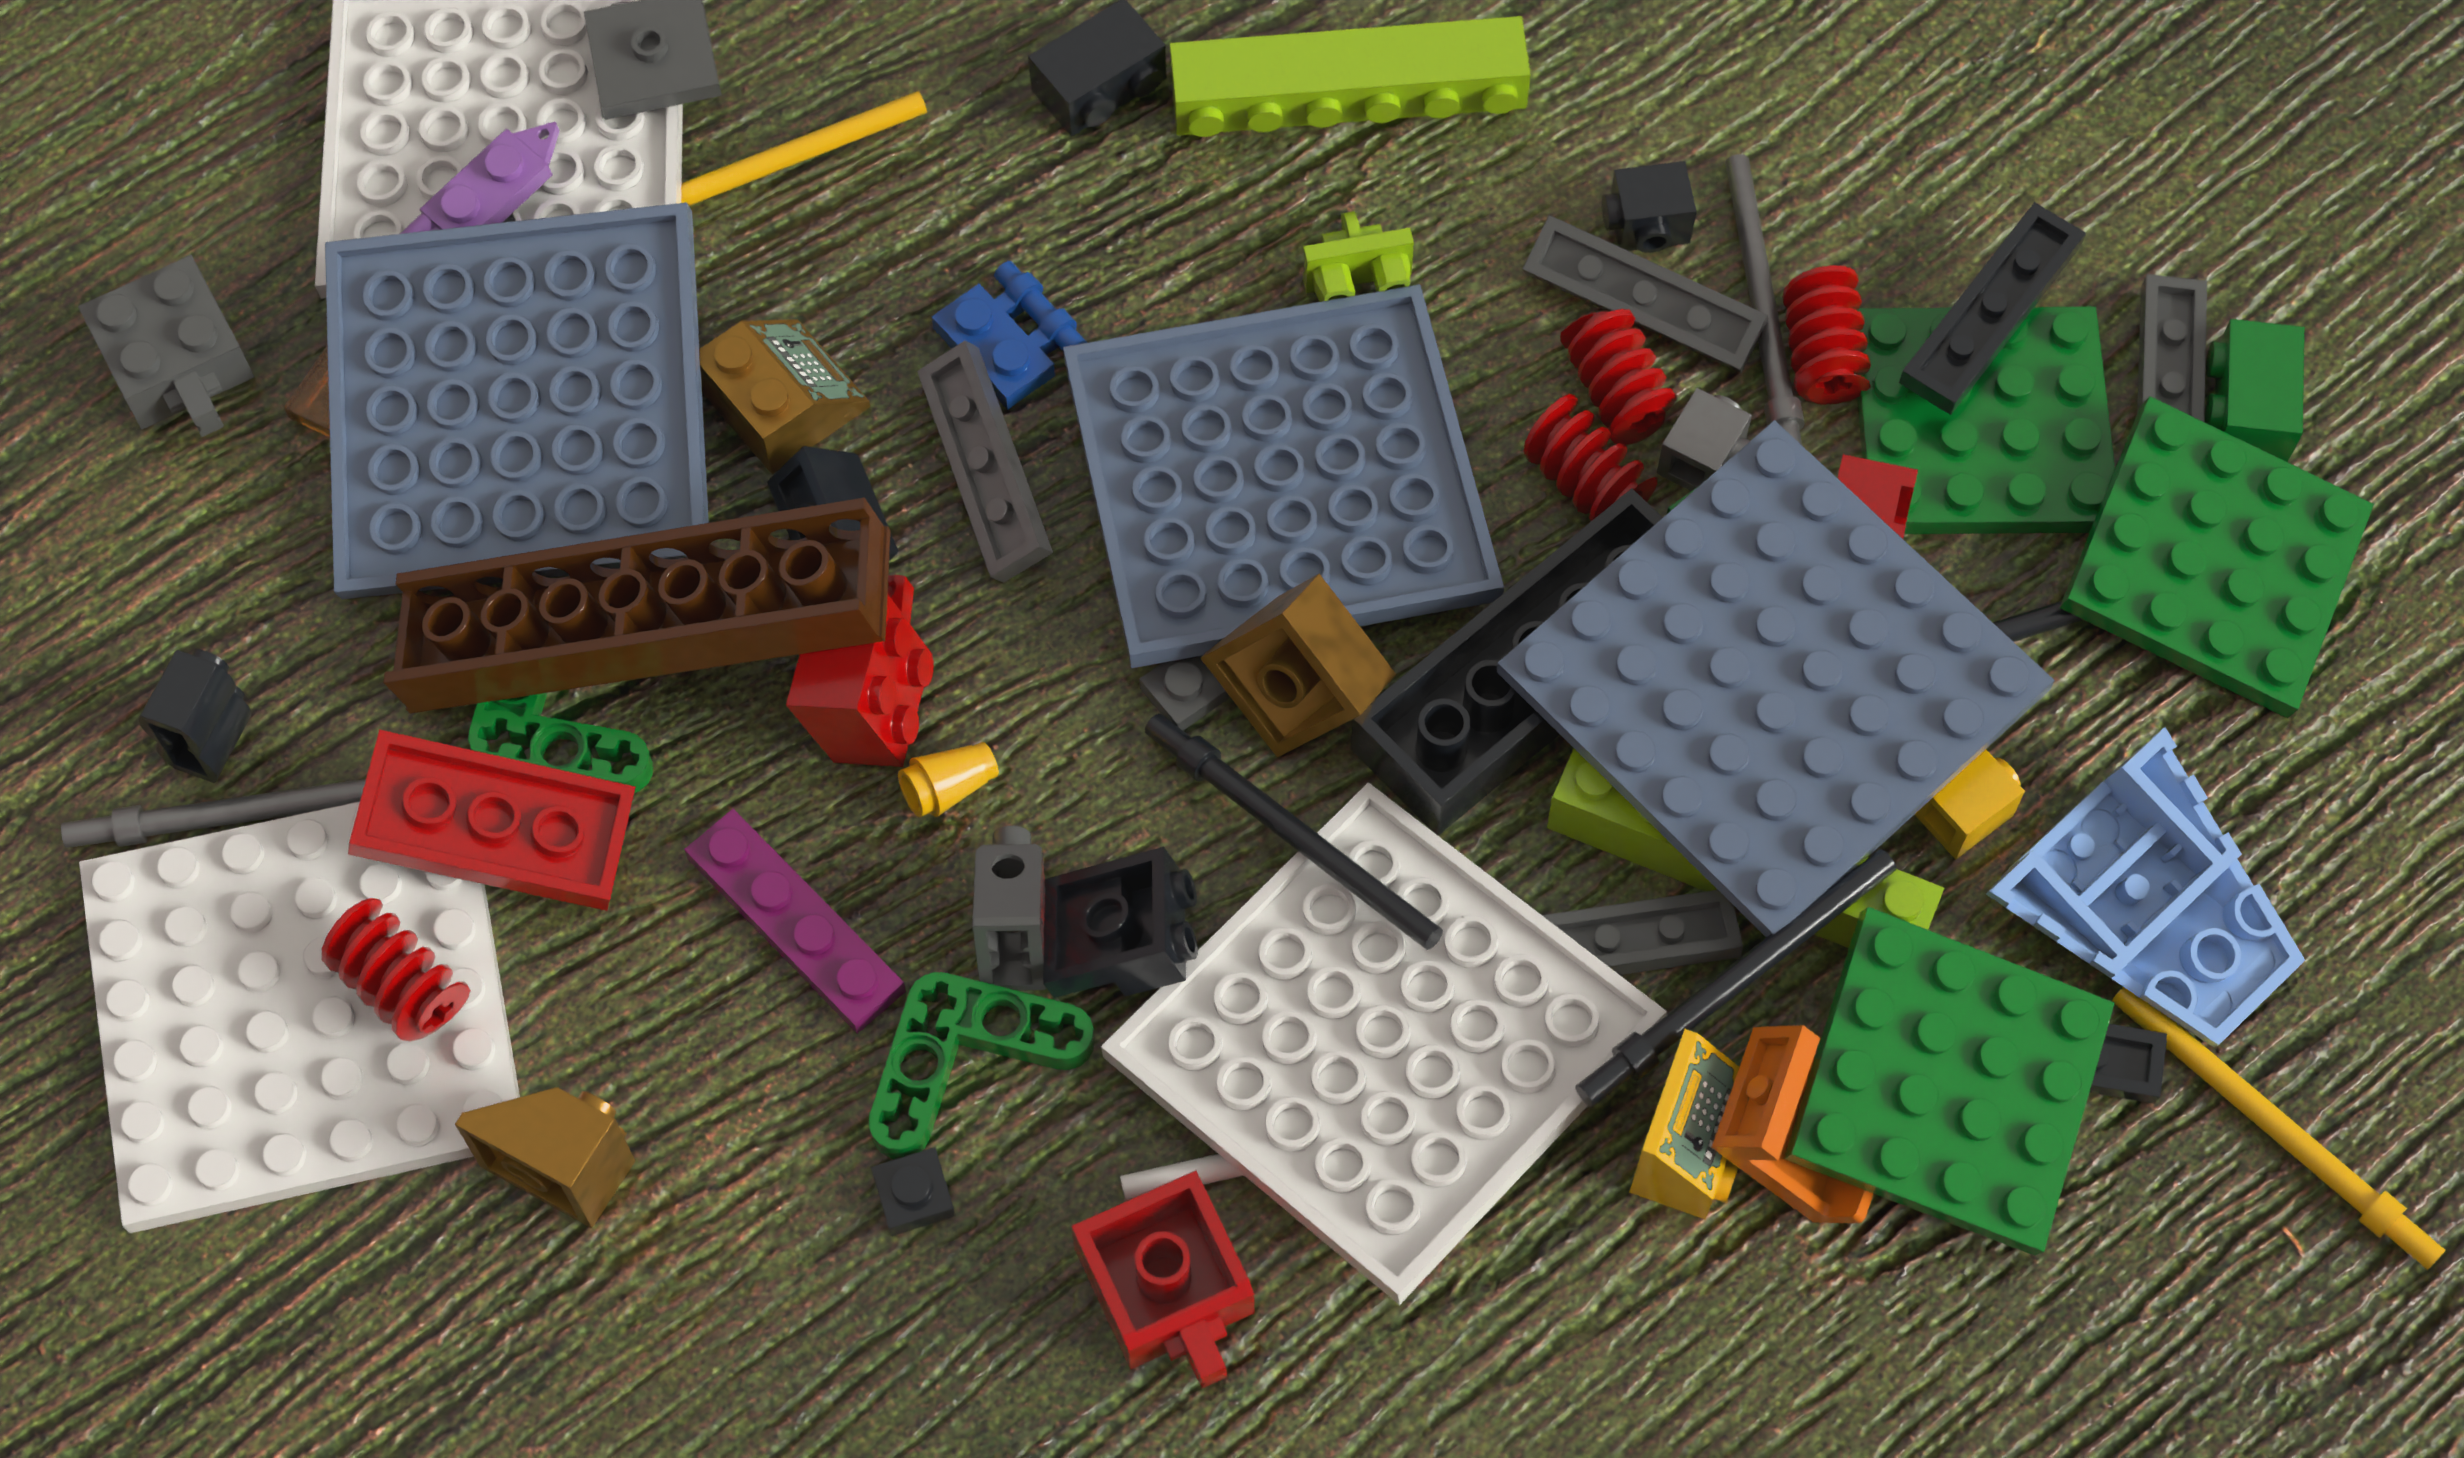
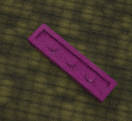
M734 809L730 810L684 849L687 859L857 1034L906 992L905 984L897 974Z

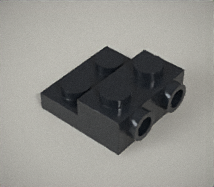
M1160 847L1046 878L1043 984L1051 995L1056 998L1115 982L1125 996L1186 981V961L1194 960L1198 955L1194 931L1189 922L1185 921V909L1194 907L1197 903L1196 888L1189 871L1185 868L1179 869L1165 847Z

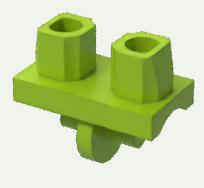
M1355 211L1341 213L1342 231L1321 234L1322 243L1303 246L1305 264L1303 282L1306 293L1315 292L1319 302L1355 296V284L1374 281L1376 292L1410 286L1414 241L1410 227L1382 232L1380 224L1360 227Z

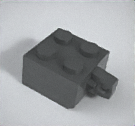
M192 255L78 306L141 429L187 409L201 437L206 436L224 427L210 398L254 378L235 336Z

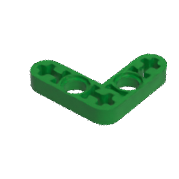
M548 693L483 702L476 705L468 735L471 750L636 786L634 793L641 791L648 785L653 775L651 756L646 743L638 735L624 730L541 716ZM501 731H508L514 744L502 743L498 752H492L486 740H497ZM560 739H568L578 745V753L570 763L554 766L544 760V753L551 743ZM595 745L600 759L592 758V746ZM522 746L530 747V759H527ZM623 753H631L636 766L626 765L622 774H614L611 763L608 761L618 762L621 760ZM592 760V770H588Z
M932 972L923 975L914 982L908 993L870 1111L869 1128L875 1147L883 1155L891 1159L905 1157L925 1149L933 1131L959 1045L1057 1070H1071L1080 1067L1089 1060L1094 1050L1095 1036L1090 1017L1083 1009L1073 1004L944 972ZM938 993L948 994L949 1004L954 1009H942L935 1026L937 1037L926 1032L930 1016L928 1007L923 1002H934L938 997ZM999 1006L1010 1007L1020 1016V1023L1017 1029L1005 1036H995L988 1033L983 1027V1019L991 1009ZM1033 1014L1039 1015L1040 1030L1051 1033H1060L1064 1024L1073 1025L1075 1037L1081 1041H1069L1065 1050H1058L1055 1048L1053 1036L1035 1031V1043H1026L1031 1034V1016ZM939 1038H947V1039H946V1041H941ZM926 1050L938 1059V1067L934 1074L921 1081L905 1077L901 1072V1063L904 1058L911 1052ZM894 1089L913 1098L909 1108L911 1125L916 1128L915 1132L910 1130L903 1131L899 1140L891 1139L889 1128L884 1124L885 1121L896 1122L903 1106L901 1093H892ZM918 1098H920V1099L928 1098V1099H927L926 1102H922V1101L919 1100Z

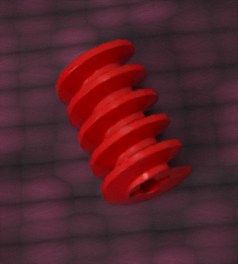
M1830 265L1805 271L1787 284L1782 296L1783 304L1787 310L1785 321L1790 331L1788 343L1793 352L1791 365L1795 372L1794 387L1799 396L1809 402L1820 405L1851 401L1859 397L1861 391H1867L1871 388L1869 380L1861 376L1869 372L1871 360L1867 354L1863 353L1867 348L1868 340L1865 334L1860 332L1864 327L1865 320L1862 313L1857 311L1862 303L1859 292L1854 290L1859 279L1856 271L1847 266Z
M1630 309L1587 314L1570 323L1560 334V342L1568 349L1569 360L1575 368H1578L1580 381L1585 387L1589 388L1588 396L1595 407L1599 408L1601 421L1611 431L1610 439L1614 444L1623 443L1624 445L1636 444L1659 430L1665 422L1666 412L1675 404L1677 399L1672 388H1661L1665 384L1667 377L1661 368H1651L1655 363L1656 356L1651 349L1641 348L1646 337L1640 329L1631 328L1634 325L1635 317Z
M1567 394L1559 398L1535 422L1524 444L1523 452L1526 459L1536 465L1540 464L1541 473L1546 479L1551 481L1557 480L1556 486L1558 491L1563 496L1573 497L1575 508L1581 513H1590V521L1599 516L1631 488L1646 502L1654 493L1658 483L1657 477L1649 478L1640 484L1636 482L1644 470V464L1640 460H1634L1624 467L1620 466L1627 454V447L1623 443H1618L1606 451L1603 449L1611 437V431L1607 427H1600L1590 434L1587 433L1594 421V414L1591 411L1584 410L1573 418L1571 417L1578 404V398L1574 394Z
M370 898L360 901L347 909L327 934L322 946L321 960L330 971L339 973V978L348 988L356 990L357 996L365 1005L374 1007L375 1014L383 1023L392 1024V1030L400 1040L411 1042L436 1032L448 1023L464 1006L471 992L469 986L465 982H456L448 986L453 976L452 969L447 964H440L431 968L436 957L434 952L429 947H421L414 951L418 941L416 934L412 930H403L397 933L401 922L394 913H385L379 916L383 907L380 899Z

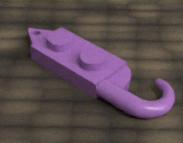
M556 122L512 133L506 128L420 208L421 214L400 234L502 223L553 176L549 164L560 132Z

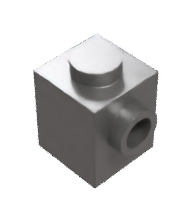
M1696 388L1662 444L1656 474L1690 491L1694 490L1750 442L1746 437L1752 415L1743 411L1736 402L1722 395L1713 396Z

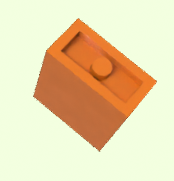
M1804 1025L1753 1027L1711 1148L1813 1223H1862L1866 1218L1873 1193L1784 1159L1820 1038Z

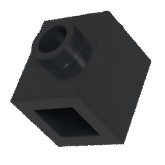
M1685 161L1614 170L1611 193L1602 196V215L1606 230H1615L1620 248L1627 251L1639 250L1644 253H1654L1668 246L1691 243L1697 210Z

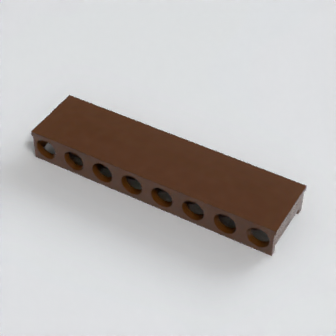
M864 497L397 573L396 585L403 594L393 671L384 673L383 683L406 706V710L411 714L883 642L886 636L891 530L888 526L882 524ZM842 519L856 520L860 522V530H840L831 526V524ZM780 529H792L803 533L806 537L799 540H782L770 534ZM719 539H733L740 541V549H720L711 545V543ZM670 548L683 552L686 557L681 559H663L653 555L652 552L657 549ZM601 558L621 560L620 568L618 569L603 568L592 562ZM552 567L565 571L569 576L548 578L534 571L540 568ZM483 577H498L503 579L502 587H489L480 584L476 580ZM427 586H438L450 590L453 595L432 596L419 591V589Z

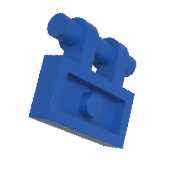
M1012 261L1004 262L994 273V278L1005 289L1004 293L993 299L980 284H977L932 316L933 329L951 349L963 341H967L979 348L996 397L1007 410L1055 377L1054 363L1046 355L1058 347L1063 351V347L1087 343L1076 331L1077 322L1065 309H1056L1042 294V284L1031 273H1022ZM1024 311L1039 325L1038 329L1029 335L1013 320Z

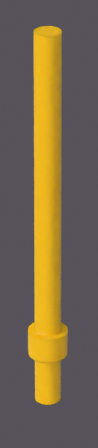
M916 91L681 183V203L687 202L689 206L926 114L927 108L919 91Z
M2124 987L2115 995L2112 1002H2115L2119 1009L2144 1030L2167 1033L2166 1048L2360 1212L2362 1216L2359 1218V1221L2377 1237L2381 1238L2384 1234L2387 1235L2427 1270L2446 1251L2403 1214L2407 1209L2386 1190L2381 1195L2177 1022Z

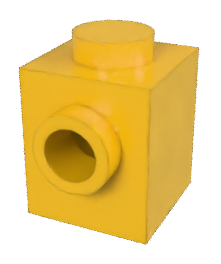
M1985 749L1914 815L1955 859H1958L2014 816L2025 790L2020 786V780L2015 770L2005 760L1998 757L1994 758Z

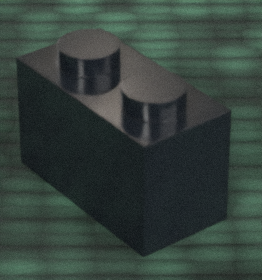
M1127 0L1117 1L1028 55L1031 90L1071 137L1087 127H1096L1104 123L1116 109L1136 97L1142 98L1151 94L1162 81L1167 79L1165 44Z

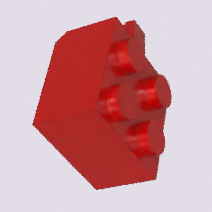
M888 575L885 641L799 655L786 706L834 763L903 767L908 746L917 737L919 730L918 708L923 689L932 680L934 661L933 654L910 624L914 587L906 576Z
M1196 1170L1071 1226L1075 1252L1130 1370L1167 1353L1170 1361L1185 1355L1201 1389L1227 1377L1225 1373L1227 1372L1226 1365L1215 1341L1227 1336L1225 1326L1254 1314V1292Z

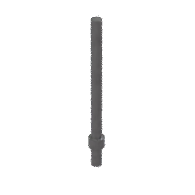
M1736 154L1730 156L1725 161L1751 306L1767 314L1769 318L1758 340L1769 399L1764 406L1766 422L1768 426L1775 420L1802 445L1800 430L1805 424L1800 400L1794 397L1792 393L1748 156Z
M366 779L143 811L141 805L115 808L112 810V816L63 822L61 824V835L65 848L116 841L118 847L142 844L147 842V836L304 814L359 802Z

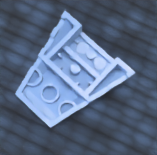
M2164 727L2098 784L2008 868L1986 895L2212 1047H2216L2276 990L2305 959L2260 884L2255 886L2252 884L2237 859L2242 855L2229 832L2224 835L2222 834L2203 802L2208 797L2194 774L2190 777L2187 776L2172 751L2177 746L2166 727Z

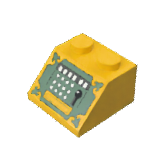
M1684 1029L1647 1134L1629 1193L1706 1220L1713 1199L1724 1203L1727 1202L1738 1170L1736 1165L1727 1161L1725 1157L1711 1147L1739 1066L1698 1033Z

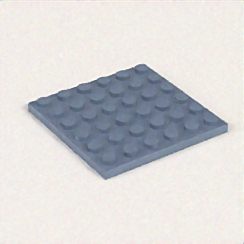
M687 202L325 242L334 593L341 599L403 593L396 585L397 573L709 523L692 210ZM670 548L657 549L652 552L653 555L663 559H681L686 557L683 552ZM601 558L592 563L603 568L618 569L620 568L621 560ZM552 567L540 568L534 571L548 578L569 576L565 571ZM483 577L476 580L483 585L503 583V579L498 577ZM427 586V587H423V588L419 589V591L436 590V589H446V588L438 587V586Z
M1420 284L1063 347L1066 371L1131 668L1204 655L1209 649L1276 597L1319 573L1359 626L1492 603L1504 593L1502 577Z
M1775 420L1497 664V673L1765 937L1775 934L1792 922L1828 889L1858 867L2049 692L2055 681Z

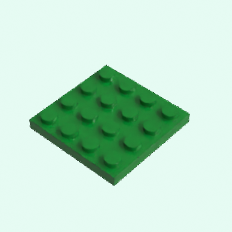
M2096 306L2034 307L1952 415H1949L1899 384L1904 368L1951 308H1859L1857 310L1862 313L1865 320L1864 327L1860 332L1864 333L1868 340L1867 348L1863 353L1867 354L1871 360L1869 372L1861 375L1869 380L1871 388L1867 391H1861L1860 396L1857 397L1862 458L1918 469L1904 534L2090 533L2115 471Z
M2149 396L2140 406L2059 608L2275 713L2289 718L2299 709L2374 504Z
M1867 907L1860 912L1784 1159L2035 1256L2043 1253L2046 1248L2115 1002L1874 908Z

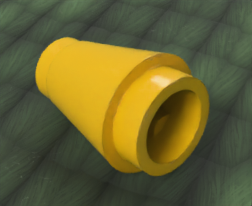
M980 742L973 746L968 745L911 758L909 766L899 770L898 779L903 796L917 817H922L929 813L934 817H938L985 785L989 780L998 777L999 771L991 749L985 742Z

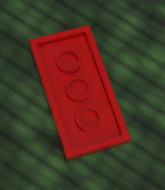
M379 729L349 841L348 855L607 911L636 786Z

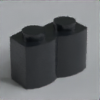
M195 649L192 654L176 650L140 714L138 721L142 729L157 742L156 750L158 754L171 767L215 783L252 713L249 706L243 700L244 692L236 686L232 677L227 673L229 666L225 661L204 650Z

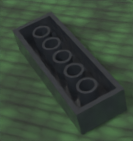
M1632 488L1375 698L1360 716L1352 719L1351 750L1436 835L1439 836L1559 735L1497 673V664L1663 518Z

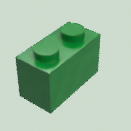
M2230 319L2220 342L2212 341L2208 350L2206 376L2215 378V394L2209 395L2204 422L2288 462L2303 434L2305 327Z

